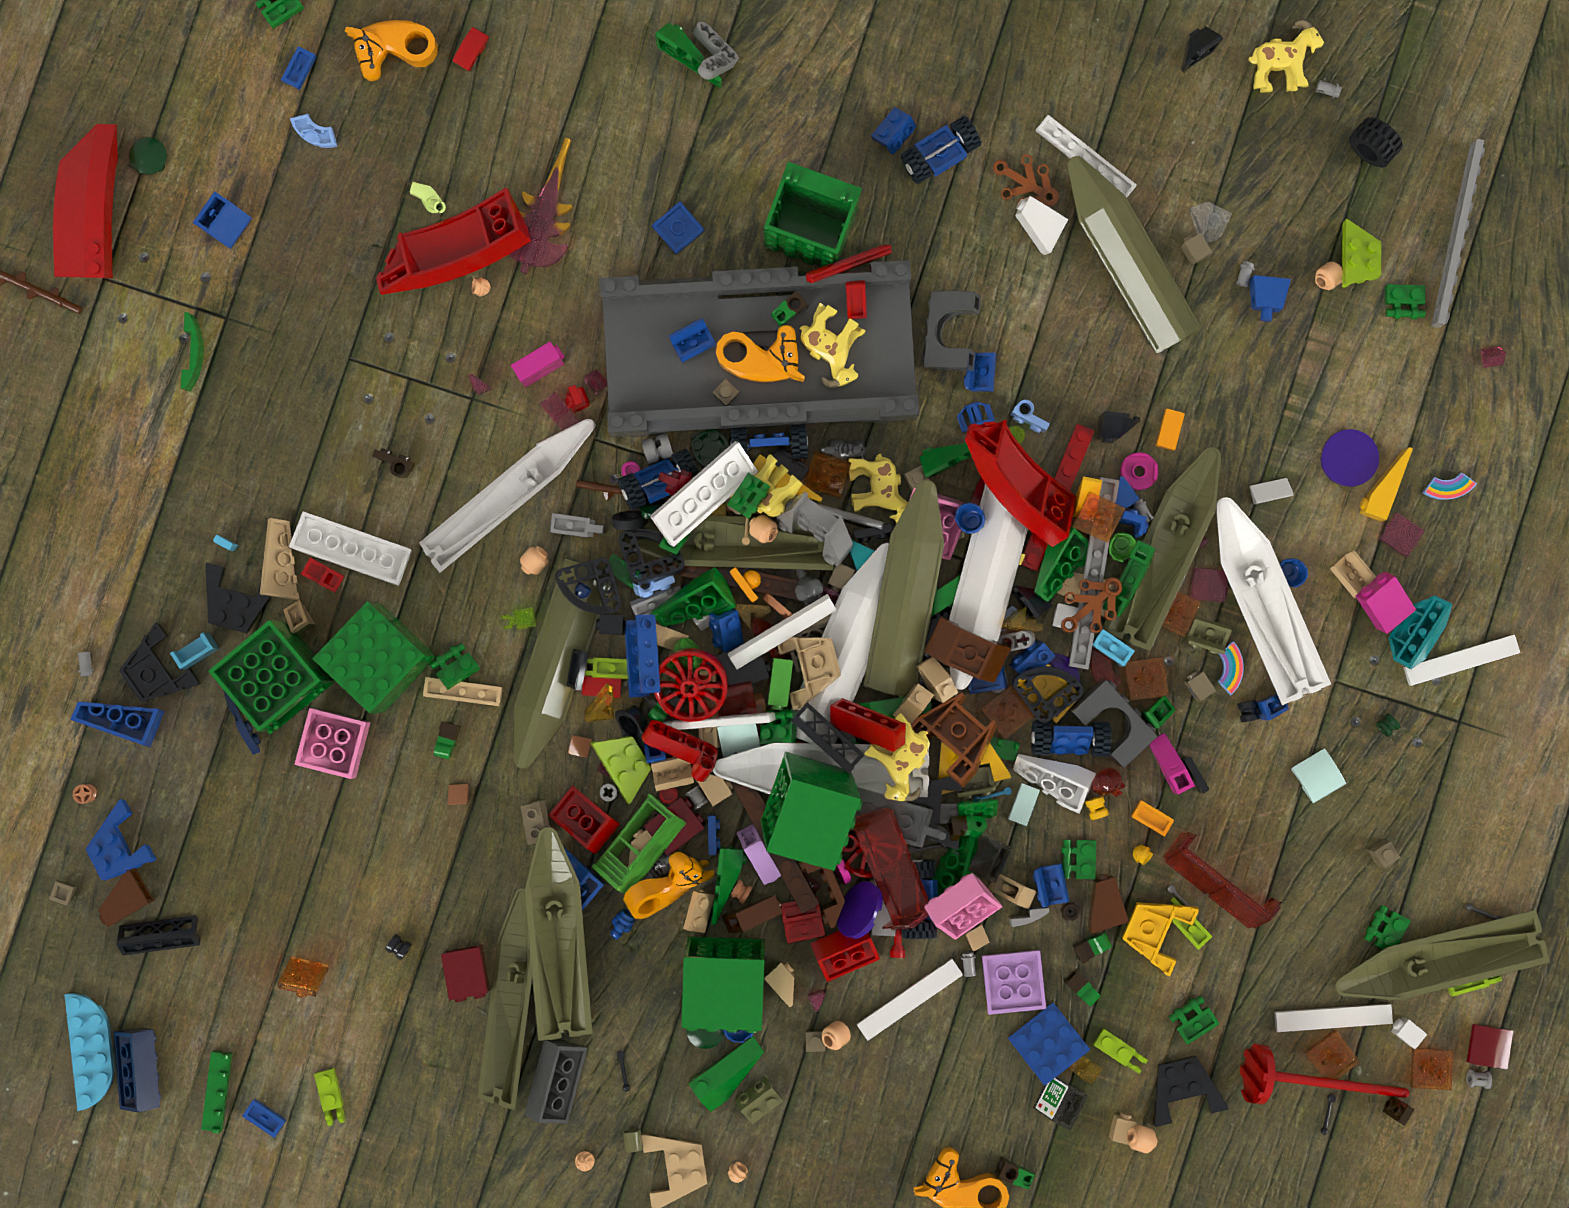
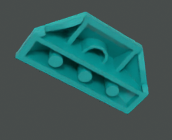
M1435 595L1429 597V599L1414 603L1413 605L1416 610L1397 625L1388 637L1393 660L1411 670L1426 659L1447 625L1452 603Z

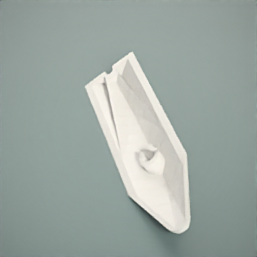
M585 419L537 443V446L420 541L419 544L423 551L431 558V563L437 568L439 573L557 477L596 427L595 422L591 419Z
M985 484L979 506L985 514V524L979 532L971 536L949 620L957 623L959 627L985 639L998 641L1028 528L1007 511ZM950 667V677L956 689H965L973 679V676Z
M1221 498L1216 504L1221 565L1281 704L1284 705L1303 697V694L1314 693L1321 690V688L1331 685L1270 541L1231 498Z
M889 543L880 545L842 588L835 604L836 611L831 614L821 637L832 638L841 676L808 703L829 722L830 706L841 698L853 702L865 675ZM804 680L802 682L800 689L806 687ZM808 708L800 715L805 721H814V714ZM825 723L816 724V731L819 734H828V726ZM796 727V738L811 744L815 743ZM838 736L831 737V744L836 743Z
M770 743L716 760L713 772L720 778L770 794L785 751L837 767L841 766L815 743ZM831 744L834 748L843 747V744ZM870 744L854 745L864 753ZM929 748L923 758L925 760L923 765L919 769L915 767L909 774L910 793H914L920 787L921 794L919 797H928ZM845 750V758L851 763L859 755L854 750ZM866 755L863 756L851 771L857 787L884 794L887 790L885 783L891 786L895 785L883 764L875 758L867 757Z

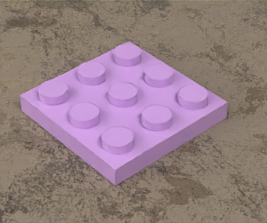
M1040 950L982 955L988 1015L1046 1009Z

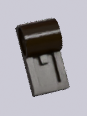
M381 448V451L375 449L372 455L376 459L390 463L391 473L401 479L408 477L414 467V464L409 462L411 458L400 454L399 457H395L392 455V451ZM403 464L405 469L401 474H398L396 468L398 465Z
M1391 1096L1385 1102L1383 1112L1405 1126L1415 1109L1397 1097Z

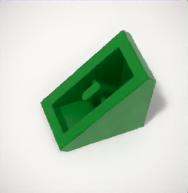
M1164 695L1143 710L1141 714L1147 722L1158 729L1176 710Z

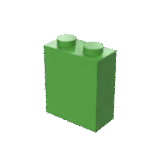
M774 658L768 705H772L771 709L783 710V707L788 705L793 666L792 660Z

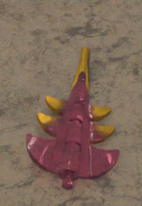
M564 138L559 156L540 197L522 192L525 203L533 209L532 213L520 212L528 228L531 242L509 254L512 259L522 263L521 273L527 274L529 266L548 267L556 264L568 249L566 244L555 245L550 243L548 238L560 236L571 227L570 223H558L553 220V216L564 215L573 209V206L570 204L566 205L556 202L565 159L572 141L569 138Z

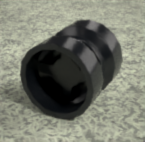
M1256 700L1237 703V707L1241 712V722L1260 719L1259 713L1256 712Z
M395 934L385 950L389 953H394L396 958L402 960L412 944L408 941H403L401 936Z

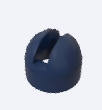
M579 582L575 587V595L580 599L586 598L592 591L591 588L582 582Z

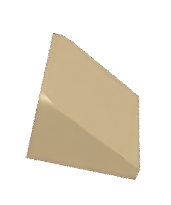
M982 924L965 933L972 951L990 943Z

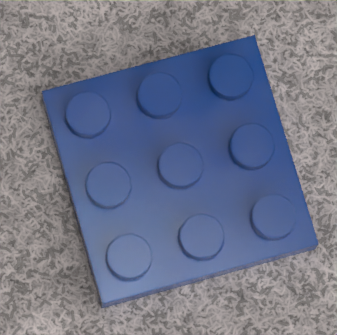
M1054 1003L1050 1004L1008 1038L1044 1086L1090 1051V1048Z

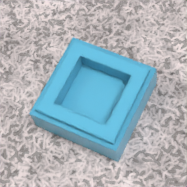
M216 535L213 540L216 544L230 551H236L238 547L237 544L223 536Z

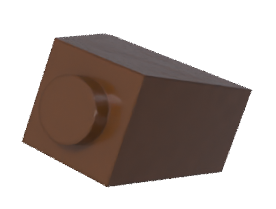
M136 868L127 870L98 910L101 922L107 925V927L117 924L154 902Z
M1103 874L1097 877L1098 880L1093 881L1088 930L1091 933L1129 922L1116 879L1112 875Z
M775 895L767 896L722 915L728 933H739L782 914V906Z

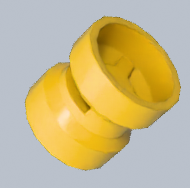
M1104 796L1085 801L1086 807L1090 810V820L1109 815L1108 809L1104 806Z

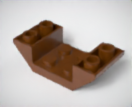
M940 616L924 652L943 664L979 680L995 683L1011 647L995 640L985 639L959 627L957 623Z
M798 861L802 871L806 870L808 874L822 868ZM823 868L820 870L824 883L829 882L830 887L827 889L832 902L823 905L821 915L825 925L829 924L833 928L836 925L845 899L833 871Z

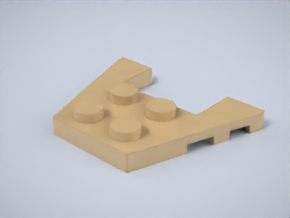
M791 637L777 645L780 655L797 650L806 687L789 693L793 710L801 709L806 702L811 701L841 676L832 638Z
M647 1133L641 1134L644 1153L664 1150L670 1189L650 1192L652 1208H661L707 1184L702 1143L681 1139L675 1140L664 1136H652Z

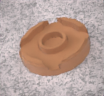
M767 593L763 597V600L785 619L793 615L770 594Z

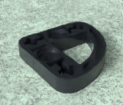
M648 529L626 530L619 535V544L631 581L634 584L643 585L678 574L684 570V558L680 551L677 555L671 553L672 555L644 563L637 539L651 540L660 544L664 537L663 534ZM627 536L631 539L632 548L628 549L627 543L623 542ZM635 553L639 558L636 562H630L628 556ZM674 560H677L678 563L681 562L678 568H675L674 565L670 566ZM666 562L669 566V571H666V565L664 564ZM660 565L663 571L660 574H654L652 568ZM646 568H649V574L651 577H648L647 574H644L647 573ZM638 571H640V574H643L642 579L639 580L637 577H634Z
M597 558L561 568L556 572L555 580L561 593L577 608L596 614H608L619 610L621 601L611 564L607 559ZM599 561L602 564H606L604 573H609V577L606 576L599 579L598 575H602L601 570L596 568L599 565ZM585 566L588 569L586 577L578 575L579 567ZM574 568V575L577 580H573V576L568 577L567 582L559 579L563 571L565 574L572 573L570 569ZM595 578L603 606H595L583 602L571 592L567 585ZM606 579L612 583V587L608 591L603 590L601 587L602 582ZM614 591L615 595H611L612 600L617 602L614 605V609L609 606L607 607V603L610 600L608 596L604 598V594H610Z
M1051 666L1031 667L1019 672L1012 679V686L1033 716L1042 723L1053 719L1078 700L1084 692L1082 685L1075 677L1059 668ZM1039 675H1052L1060 677L1068 683L1044 700L1029 678ZM1019 679L1025 680L1023 683L1028 690L1025 691L1021 686H1017ZM1072 686L1078 687L1076 689V694L1070 693L1072 691ZM1063 692H1065L1066 694H1069V695H1067V696L1070 698L1069 700L1067 699V697H1066L1065 695L1062 694ZM1031 693L1037 695V700L1034 703H1029L1027 700L1028 695ZM1056 697L1063 698V704L1059 707L1054 705ZM1037 706L1046 711V717L1040 716L1041 712L1036 708Z

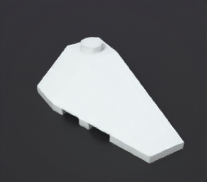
M1021 754L1017 755L1013 770L1027 781L1036 783L1043 788V793L1046 795L1051 794L1055 797L1058 804L1076 813H1080L1096 773L1078 765Z

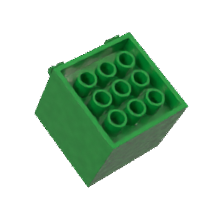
M788 162L764 225V246L771 252L777 253V251L785 253L784 255L788 258L795 259L796 257L802 259V262L807 265L813 266V264H816L820 268L839 261L859 208L862 188Z
M367 601L313 657V660L367 712L374 715L385 712L429 666V663L435 660L434 657L436 655L383 604Z
M275 620L267 621L208 671L257 731H268L267 733L269 734L279 730L336 682L313 660L315 654L298 634H292L288 622Z
M785 751L760 820L766 852L835 871L836 865H839L842 860V849L848 844L849 830L853 829L856 818L854 816L856 811H860L862 806L860 793L858 792L852 772L848 774L841 767Z
M688 936L683 964L682 1028H686L688 1031L706 1029L709 1032H716L718 1029L726 1030L727 1032L746 1030L748 1033L762 1031L765 939Z

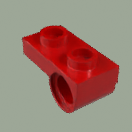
M576 385L568 387L567 394H565V403L568 409H572L573 413L591 405L583 387L576 388Z

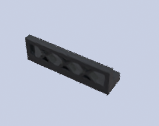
M808 702L791 719L801 731L848 774L863 758L864 753ZM808 708L814 714V721H805L800 715ZM825 723L828 726V734H819L816 731V724ZM839 736L842 739L843 747L834 748L831 745V737ZM845 750H854L859 755L851 763L845 758Z
M194 915L120 925L116 945L123 956L199 946L200 937L196 932L198 917ZM185 923H191V929L182 930L181 927ZM166 926H173L168 932L161 931ZM147 928L154 929L150 934H142ZM125 931H134L130 937H124Z

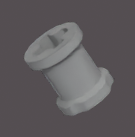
M607 783L600 789V797L605 801H612L618 795V788L615 784ZM606 787L608 789H613L612 797L610 795L606 796L604 794L606 792Z
M697 785L685 794L686 797L689 796L695 805V810L709 801L701 792L700 785Z
M1469 1069L1466 1075V1082L1468 1087L1471 1088L1482 1086L1485 1089H1490L1492 1075L1489 1071L1481 1073Z

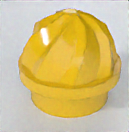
M1143 845L1136 846L1133 850L1135 861L1137 863L1140 862L1142 865H1145L1153 856L1150 848Z

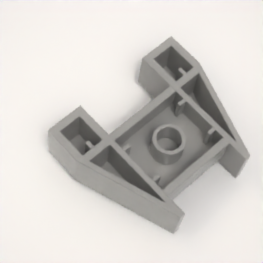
M806 492L790 499L785 506V511L776 517L777 526L782 531H788L791 534L798 525L803 530L812 532L818 541H824V560L830 565L835 564L838 567L851 551L853 545L841 517L837 519L807 497L808 493Z

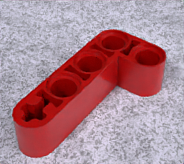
M656 720L649 723L642 735V740L645 744L693 764L691 775L699 782H705L715 767L718 750L714 745Z

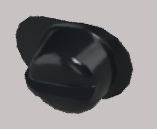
M636 705L626 710H617L615 712V719L619 724L623 737L632 736L639 748L642 749L645 744L642 740V730L646 725L645 717Z

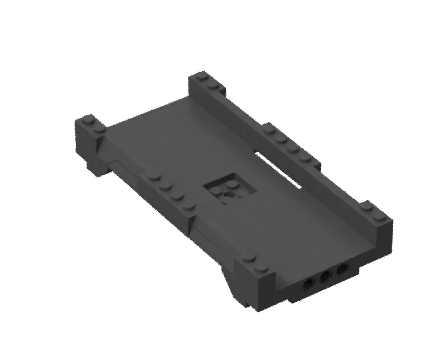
M910 260L871 262L870 267L852 268L814 283L806 281V273L810 271L798 272V267L713 271L712 277L640 280L639 276L600 278V292L604 312L609 413H607L608 433L611 437H646L668 433L669 431L730 429L843 421L888 423L917 420L919 416V401L915 385L909 288L911 281ZM865 280L867 318L852 320L859 324L858 327L866 330V332L851 345L844 367L849 369L854 364V371L858 373V378L844 386L833 389L828 388L823 384L822 377L833 381L830 363L822 358L817 360L810 355V351L806 349L801 341L802 331L800 327L803 325L811 327L813 316L819 303H821L825 307L829 305L837 310L836 315L827 319L825 329L838 336L849 320L847 319L845 282ZM798 291L809 307L804 311L802 310L785 325H790L795 329L798 371L805 376L804 382L791 378L776 382H754L738 378L720 366L716 356L717 343L723 335L730 332L745 334L756 345L767 351L776 341L777 332L780 327L771 316V313L791 295L718 299V295ZM703 318L716 345L682 363L670 341L669 335ZM738 342L729 344L724 350L725 358L733 363L742 361L747 354L746 347ZM725 379L740 392L728 406H725L712 394Z

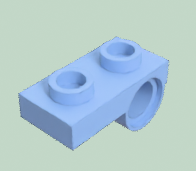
M1020 401L1010 414L1013 416V420L1020 424L1026 423L1030 425V429L1034 432L1044 433L1050 423L1032 414L1034 405L1031 401ZM1021 405L1028 407V414L1020 412L1019 408Z
M638 574L635 577H637L638 580L642 579L643 574ZM672 575L649 582L644 588L633 583V589L636 595L646 598L653 595L655 590L660 589L662 591L670 588V584L675 583Z

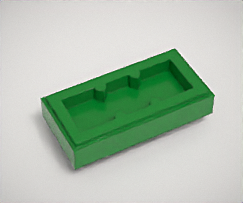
M613 553L608 561L611 564L614 577L633 589V582L631 581L625 561Z

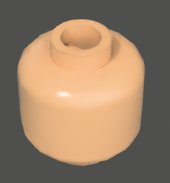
M1328 262L1320 267L1315 275L1316 284L1325 290L1334 289L1342 283V266L1336 262Z
M766 515L754 517L749 523L750 535L761 543L772 542L778 534L777 524Z
M539 546L529 547L520 558L521 569L528 575H538L549 562L547 552Z
M841 1021L832 1022L822 1031L824 1045L832 1050L842 1048L849 1042L851 1037L849 1028Z
M1137 1124L1128 1130L1127 1142L1131 1149L1142 1153H1149L1156 1147L1157 1137L1152 1128Z

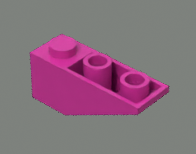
M1163 733L1156 737L1149 746L1172 792L1180 794L1194 787L1195 785L1185 765L1166 734Z

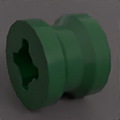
M1389 713L1384 715L1382 721L1376 722L1377 728L1386 737L1392 736L1394 730L1401 728L1399 722Z

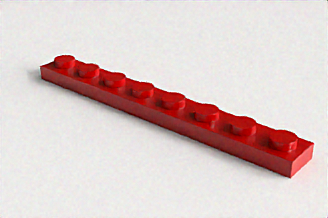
M1079 424L1075 425L1054 477L1056 481L1069 491L1072 488L1094 434V430ZM1033 532L1023 552L1025 557L1021 566L1037 572L1048 543Z

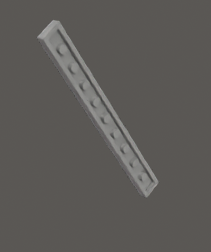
M1481 139L1474 140L1468 150L1431 324L1432 327L1436 328L1445 325L1450 316L1448 308L1454 298L1452 290L1458 279L1456 271L1461 264L1460 252L1465 245L1464 233L1469 227V220L1467 219L1473 208V202L1471 201L1477 189V184H1475L1476 177H1478L1481 171L1480 159L1485 152V147H1483L1484 140Z
M1100 477L1102 486L1097 508L1092 519L1082 580L1087 579L1090 582L1103 583L1119 480ZM1082 582V588L1087 589L1088 584ZM1089 589L1087 591H1080V595L1097 596L1101 590ZM1079 602L1077 612L1087 603ZM1093 610L1077 623V628L1073 633L1069 667L1089 669L1094 633L1090 631L1089 626L1092 623Z

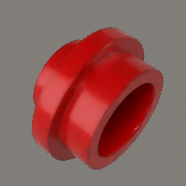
M676 787L660 790L659 798L665 804H672L678 798V790Z

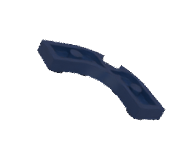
M223 690L229 711L235 717V725L251 753L253 755L259 753V744L261 743L259 735L253 733L251 722L249 720L246 721L242 711Z

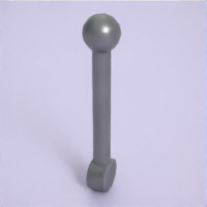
M1173 885L1167 887L1168 892L1173 893L1185 906H1190L1175 891Z

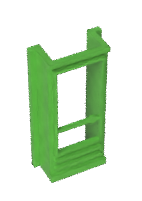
M650 793L647 795L649 797L606 852L592 866L609 884L624 894L631 886L645 877L686 824L683 819L673 814L660 803L661 800ZM656 809L666 820L639 853V850L635 849L629 842ZM626 845L635 855H638L629 867L617 858Z

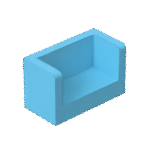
M1104 629L1096 633L1093 638L1092 647L1117 662V665L1120 667L1126 665L1135 651Z
M203 632L200 634L201 637L179 651H172L170 653L179 669H188L220 649L210 633Z

